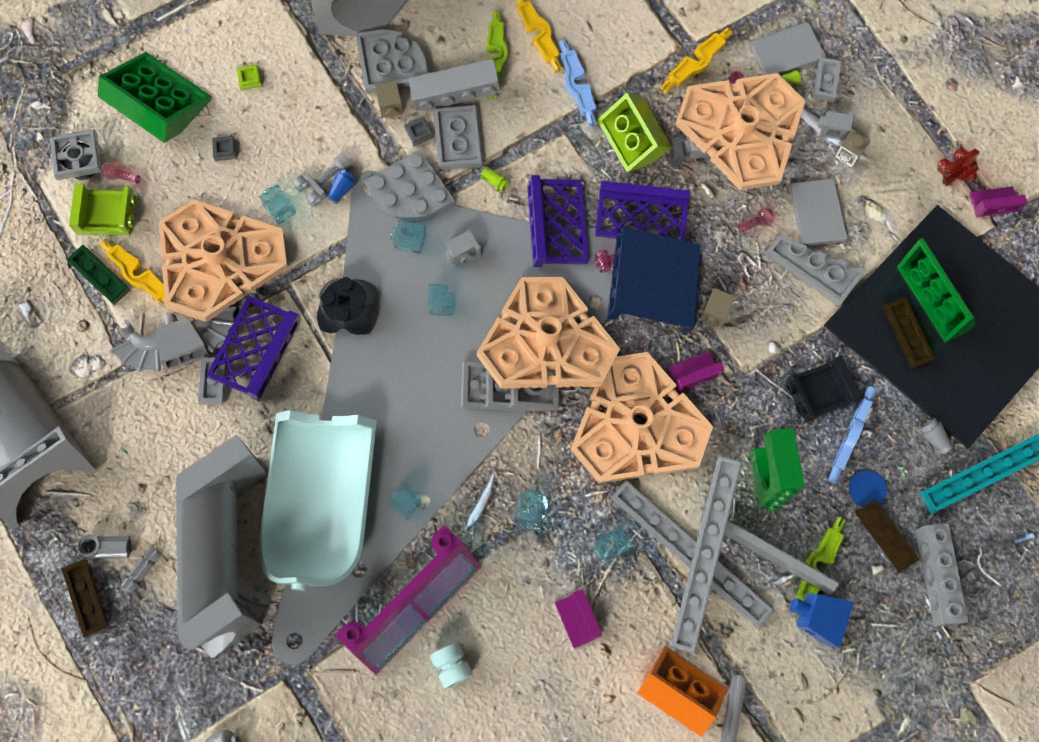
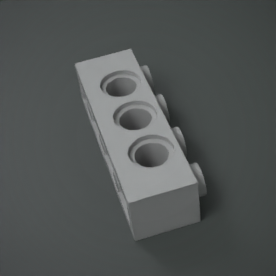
M949 523L925 525L915 530L933 626H951L968 622Z

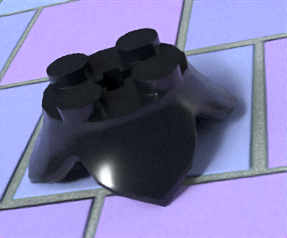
M349 277L335 279L326 283L319 294L320 305L317 310V321L320 330L330 334L337 333L340 329H346L355 335L370 334L375 322L372 304L377 300L376 287L367 281L351 280ZM344 301H349L350 303L348 306L342 305Z

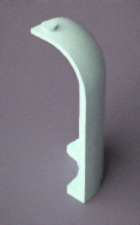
M292 410L276 413L259 539L261 565L266 576L271 581L291 585L292 590L306 591L307 586L320 587L337 584L344 580L356 567L363 548L377 420L361 415L332 416V421L319 420V415Z

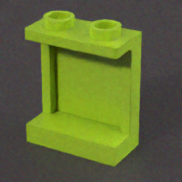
M74 184L69 226L76 234L130 236L131 228L135 224L133 207L137 206V195L130 186H124V191L88 190L84 184Z

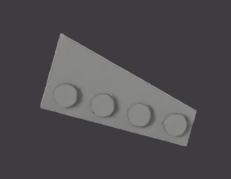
M781 235L776 238L765 253L766 256L838 306L842 304L866 271L864 268H855L848 265V262L828 257L826 253L819 250L816 252L808 249L806 245Z

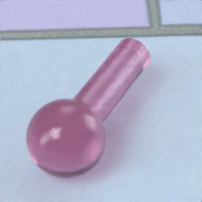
M107 163L102 169L103 176L108 180L120 178L134 183L141 181L140 175L120 170L119 166L115 163Z
M763 208L756 217L739 224L738 230L743 233L760 224L770 225L775 219V214L771 209Z

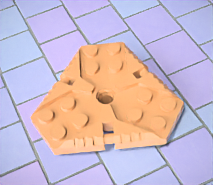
M778 73L740 78L736 80L735 84L731 85L729 80L688 86L675 125L704 154L707 153L711 157V162L716 164V167L739 190L777 185L783 177L792 147L790 141L795 137L805 100ZM717 144L720 150L717 151L713 146Z
M195 199L159 220L161 257L163 263L166 264L162 266L165 305L169 310L207 322L223 312L224 309L229 308L230 305L235 304L236 301L244 298L243 295L248 291L252 293L256 288L261 287L264 283H267L270 279L288 269L282 228L243 215L240 219H237L234 212ZM241 282L242 285L237 287L236 284Z
M521 277L502 309V318L497 317L478 349L477 357L501 389L521 387L547 388V385H555L556 388L570 386L601 387L619 354L620 348L594 316L589 318L587 315L588 308L563 277ZM547 372H554V375L547 376Z
M648 352L617 356L601 387H594L590 397L591 405L586 408L571 447L573 454L599 484L644 477L646 473L658 475L697 469L702 461L713 426L684 393L680 395L675 390L677 385ZM667 395L672 399V402L669 404L664 400ZM600 406L607 409L606 414L598 411ZM634 417H643L646 420V424H637L634 421ZM649 457L650 464H643L642 458Z

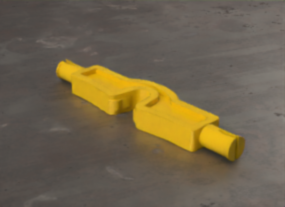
M515 0L518 4L517 12L526 32H541L533 38L534 46L543 57L545 63H551L555 73L561 72L563 67L558 60L559 51L551 39L549 24L538 16L530 1Z
M727 27L721 34L714 33L709 39L697 46L694 54L700 61H695L688 56L685 57L669 73L668 80L661 85L662 91L667 93L674 86L680 87L692 75L705 71L710 65L711 59L724 48L726 40L733 35L732 30Z
M103 239V242L99 243V246L108 252L106 254L107 257L121 269L124 278L131 286L145 290L158 303L162 301L165 303L164 284L150 270L135 276L142 265L137 258L126 252L118 244L113 246L107 239Z

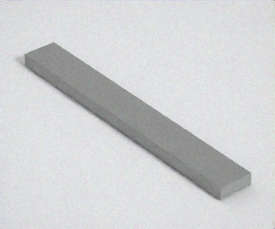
M718 455L671 643L673 648L693 654L696 652L742 461Z
M626 480L610 499L690 569L697 541ZM718 561L711 589L755 628L759 629L774 609Z

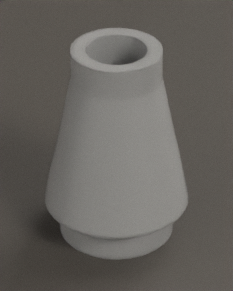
M936 418L920 427L921 435L939 450L941 454H945L954 447L948 438L942 422H938Z

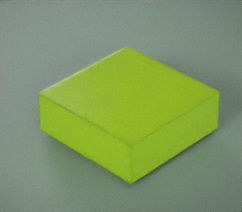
M258 64L236 68L240 90L262 87Z

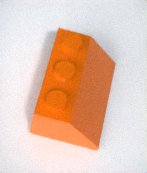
M664 646L644 678L637 694L686 726L690 731L702 737L716 719L728 688Z

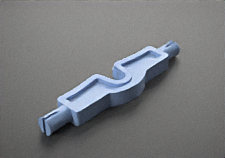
M562 40L559 42V45L563 52L561 53V61L566 72V89L575 98L581 116H586L588 125L590 127L592 125L595 126L598 122L594 115L596 106L592 98L590 85L575 83L585 77L584 69L578 60L575 50H570L568 41L564 40L563 42Z
M871 386L867 387L862 400L859 402L848 426L850 431L843 439L832 464V471L827 479L831 483L837 484L842 470L845 469L851 452L862 432L864 422L873 403L872 399L877 391Z

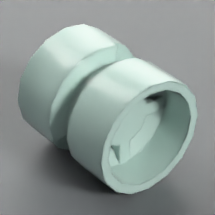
M458 642L446 646L429 656L434 668L441 671L439 679L444 689L473 675L468 662L462 661L464 653Z

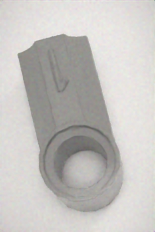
M88 534L79 539L77 550L89 560L129 558L131 554V538L129 536H94ZM91 542H96V549L91 553H87V546Z

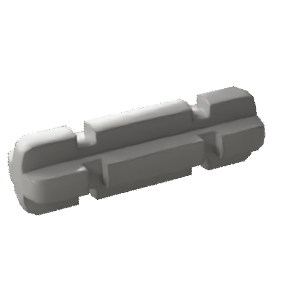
M149 547L144 553L145 557L141 558L129 573L131 576L129 578L126 577L121 584L126 591L133 593L139 586L137 583L139 581L142 582L153 567L152 563H156L161 556L154 548Z

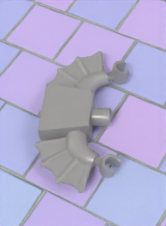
M236 306L224 309L223 312L207 322L197 319L190 323L187 318L177 320L175 314H167L162 318L164 326L158 327L155 330L156 336L148 337L135 332L130 321L125 319L124 322L127 325L125 328H119L118 325L116 327L122 337L129 338V340L110 349L109 352L119 357L121 365H131L139 372L144 370L160 372V360L165 372L200 360L202 357H208L205 346L210 352H214L215 348L224 342L234 323L233 315Z

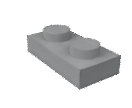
M820 57L813 91L814 99L829 102L835 101L841 61Z
M201 358L199 405H223L225 385L206 377L215 358ZM226 364L218 366L214 374L220 377L226 376Z

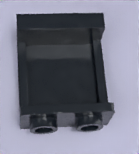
M842 355L833 358L830 363L799 374L792 373L786 379V389L790 395H793L796 402V411L800 417H803L805 422L853 405L862 397Z

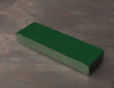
M81 245L66 259L71 266L113 305L131 291L121 279L84 245Z

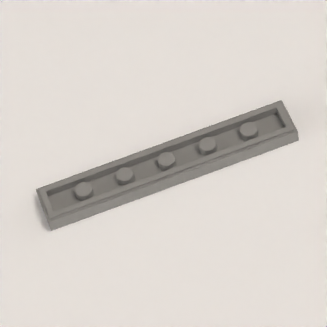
M728 520L724 535L829 595L837 588L839 583Z

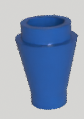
M343 169L339 173L336 172L326 197L338 204L355 186L356 178Z

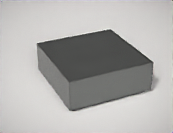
M424 117L404 125L413 146L433 139V133Z
M234 136L212 138L214 161L237 159Z

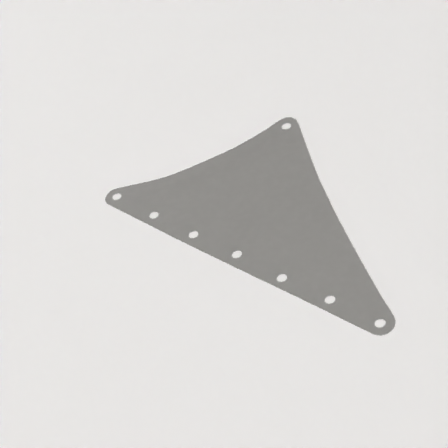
M365 171L359 174L351 192L343 277H349L351 280H364L376 287L377 300L372 304L375 322L370 334L355 335L346 329H340L336 333L321 420L332 421V416L361 415L377 420L364 541L358 561L363 562L367 566V572L359 578L350 573L341 582L330 586H307L306 591L292 590L291 585L285 584L272 635L274 653L280 661L289 665H297L304 662L401 551L526 412L461 408L462 363L464 361L482 363L477 357V351L497 317L502 318V309L520 278L563 277L588 308L587 315L589 318L594 316L602 325L607 320L616 238L595 236L596 228H586L588 264H543L542 267H533L530 222L457 205H452L442 212L420 221H409V219L399 217L394 218L382 211L373 198L364 193L365 186L363 181L378 172ZM652 224L643 229L645 232L653 234L660 232ZM626 225V226H624V227H628V228H632V229L638 230V229L635 227V225ZM554 226L547 228V233L552 238H555L560 233ZM615 226L600 227V231L610 232ZM569 228L567 230L575 239L580 235V230L577 228ZM470 230L481 247V257L477 259L476 256H473L465 264L460 263L456 266L454 263L450 264L445 256L446 242ZM564 235L557 240L565 249L572 244ZM554 245L548 249L549 257H559L562 254ZM575 245L568 251L574 257H582V251ZM592 296H600L603 299L604 304L600 309H593L589 306V299ZM344 301L342 305L348 306L350 303L349 301ZM480 422L486 423L490 430L488 435L485 437L477 436L474 432L476 424ZM419 494H426L430 498V504L425 509L417 508L414 503L416 496ZM291 633H298L302 637L303 642L297 649L289 648L286 643V639Z

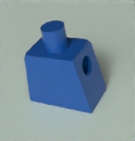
M807 593L804 601L798 598L793 599L790 611L799 615L797 621L799 629L824 645L840 648L854 602Z

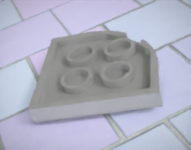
M384 29L355 33L366 94L376 92L375 84L396 80L398 88L410 87L408 78L428 74L425 56L420 46L414 40L411 41L403 36V33Z
M420 149L363 181L365 188L378 207L394 218L399 217L409 219V221H420L430 218L455 204L453 197Z

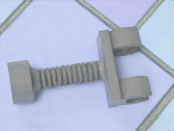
M343 153L335 157V165L317 177L316 180H313L304 171L302 175L296 177L292 182L298 192L303 191L308 184L315 190L306 197L312 207L317 206L322 200L327 198L320 185L322 186V184L326 183L327 180L331 179L341 169L348 171L353 167Z

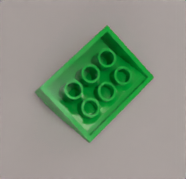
M147 52L101 74L98 79V98L163 143L179 135L212 99V96Z
M919 239L898 264L897 268L940 337L946 343L967 333L976 325L973 314L969 311L960 294L949 280L948 275L940 266L936 256L931 252L924 239Z

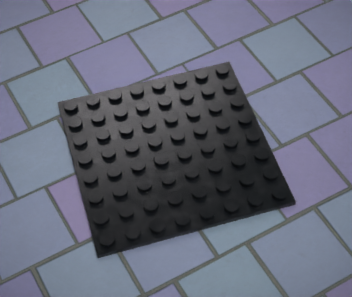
M939 205L933 208L823 325L932 419L936 418L938 422H942L944 429L967 449L970 448L1039 369V287ZM921 238L924 239L931 252L936 256L940 266L948 275L949 280L960 294L969 311L973 314L976 325L967 333L946 343L940 337L897 268L898 264ZM907 298L935 357L933 362L914 369L910 368L883 310L885 304Z

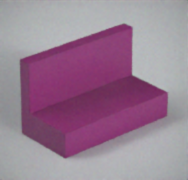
M1013 186L970 192L976 218L1019 212L1027 204L1026 195L1016 196Z
M710 351L670 366L667 370L677 385L678 393L721 377L724 368L721 362L715 363Z
M583 588L573 592L571 596L554 602L573 649L602 636Z

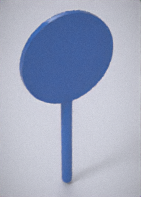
M860 471L849 482V494L852 500L861 507H864L874 499L880 505L886 498V483L879 474L873 471Z

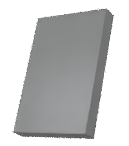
M809 22L753 40L749 45L764 75L778 73L781 76L816 64L820 57L826 58Z
M476 105L434 108L439 171L483 167Z
M834 179L791 183L789 188L801 244L815 246L846 242L847 235Z

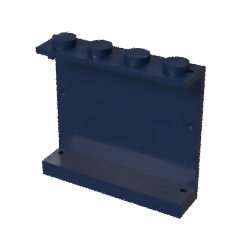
M623 226L616 236L607 318L616 320L623 313L672 324L683 328L682 335H686L694 329L697 323L695 308L699 301L697 287L701 279V275L698 274L699 266L702 262V254H700L701 245Z

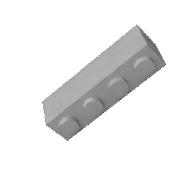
M493 59L408 78L416 111H427L433 107L449 106L455 102L471 101L482 96L489 97L500 92Z

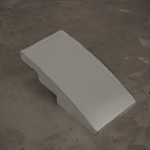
M468 361L462 363V409L493 411H557L559 409V388H556L555 385H547V388L521 387L501 389L482 363ZM547 372V376L554 375V372Z

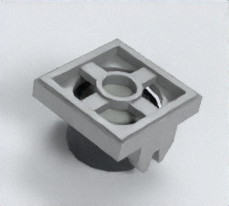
M95 129L50 137L53 171L56 180L68 178L87 180L95 174L102 172L101 166L105 165L102 158L104 154L98 144Z

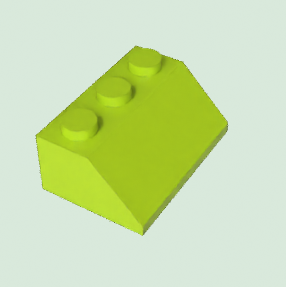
M627 92L597 119L627 173L657 161L672 148L640 94Z

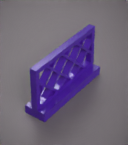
M531 175L527 184L533 267H542L543 264H588L582 181L540 179V175ZM543 186H551L557 192L550 198L544 192ZM566 187H576L577 194L571 198L564 189ZM559 194L568 201L563 208L554 201ZM549 204L558 211L553 218L545 212V208ZM570 205H573L578 210V215L575 218L565 211ZM561 214L570 222L565 228L555 221ZM551 224L560 232L555 238H552L547 233V228ZM572 225L580 230V235L577 239L567 232ZM562 235L572 242L567 249L557 242ZM552 245L562 252L559 257H549L548 249ZM575 245L582 251V257H574L568 251Z
M601 181L595 236L616 238L618 232L615 231L619 230L620 232L621 227L628 221H631L640 231H644L643 229L653 223L660 231L657 235L669 237L666 231L675 225L680 231V239L678 240L685 241L690 190ZM603 199H613L618 206L608 212L603 206ZM629 201L635 202L639 206V209L632 215L624 207ZM650 204H657L662 211L652 217L646 210V207ZM673 206L683 207L682 215L676 220L668 212ZM619 209L628 217L620 224L611 216ZM641 211L650 219L643 226H640L633 218ZM663 214L672 222L664 229L656 221ZM609 218L615 228L610 232L600 231L601 223Z
M248 295L206 377L247 394L250 398L259 402L300 323L299 315L293 311H284ZM251 303L259 306L262 314L249 318L247 311ZM278 314L283 317L280 324L270 327L267 319L268 316ZM265 318L268 328L254 332L251 322ZM249 323L252 333L239 338L237 334L239 326ZM270 332L272 337L270 344L260 347L257 336ZM254 338L258 348L244 352L241 342ZM238 343L241 354L228 358L227 348ZM259 352L262 358L260 363L249 367L246 357ZM244 358L247 368L233 372L230 362ZM228 364L231 374L223 377L214 374L218 366ZM249 372L251 380L247 388L239 385L235 377Z

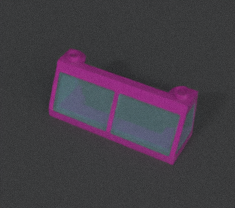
M445 525L432 538V547L437 555L365 628L358 622H349L335 634L344 646L376 676L481 569L465 545Z

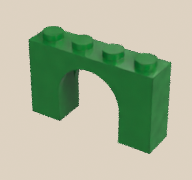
M794 428L768 431L764 436L766 447L754 448L749 454L759 509L767 508V512L779 511L782 509V506L787 505L788 501H792V498L805 488Z

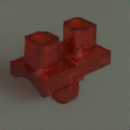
M961 147L954 153L953 163L947 158L939 161L937 170L943 175L942 183L948 186L957 179L967 182L974 181L977 178L976 171L979 170L976 157L980 154V151L974 148L969 152Z

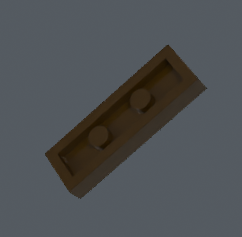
M907 298L885 304L883 310L910 368L914 369L933 362L935 357Z
M876 499L855 512L898 573L920 560Z
M83 559L61 568L83 638H89L110 629L88 560Z

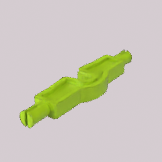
M497 10L493 11V22H489L486 49L488 52L497 53L498 55L487 57L486 60H494L499 87H501L502 69L507 62V46L504 42V23L501 22L502 12L498 10L497 18ZM498 93L494 94V99L498 98Z
M836 517L833 527L825 531L818 548L807 557L805 564L818 570L816 567L817 562L827 566L833 565L844 537L841 531L846 523L845 519ZM802 580L795 598L804 601L807 593L818 594L820 589Z

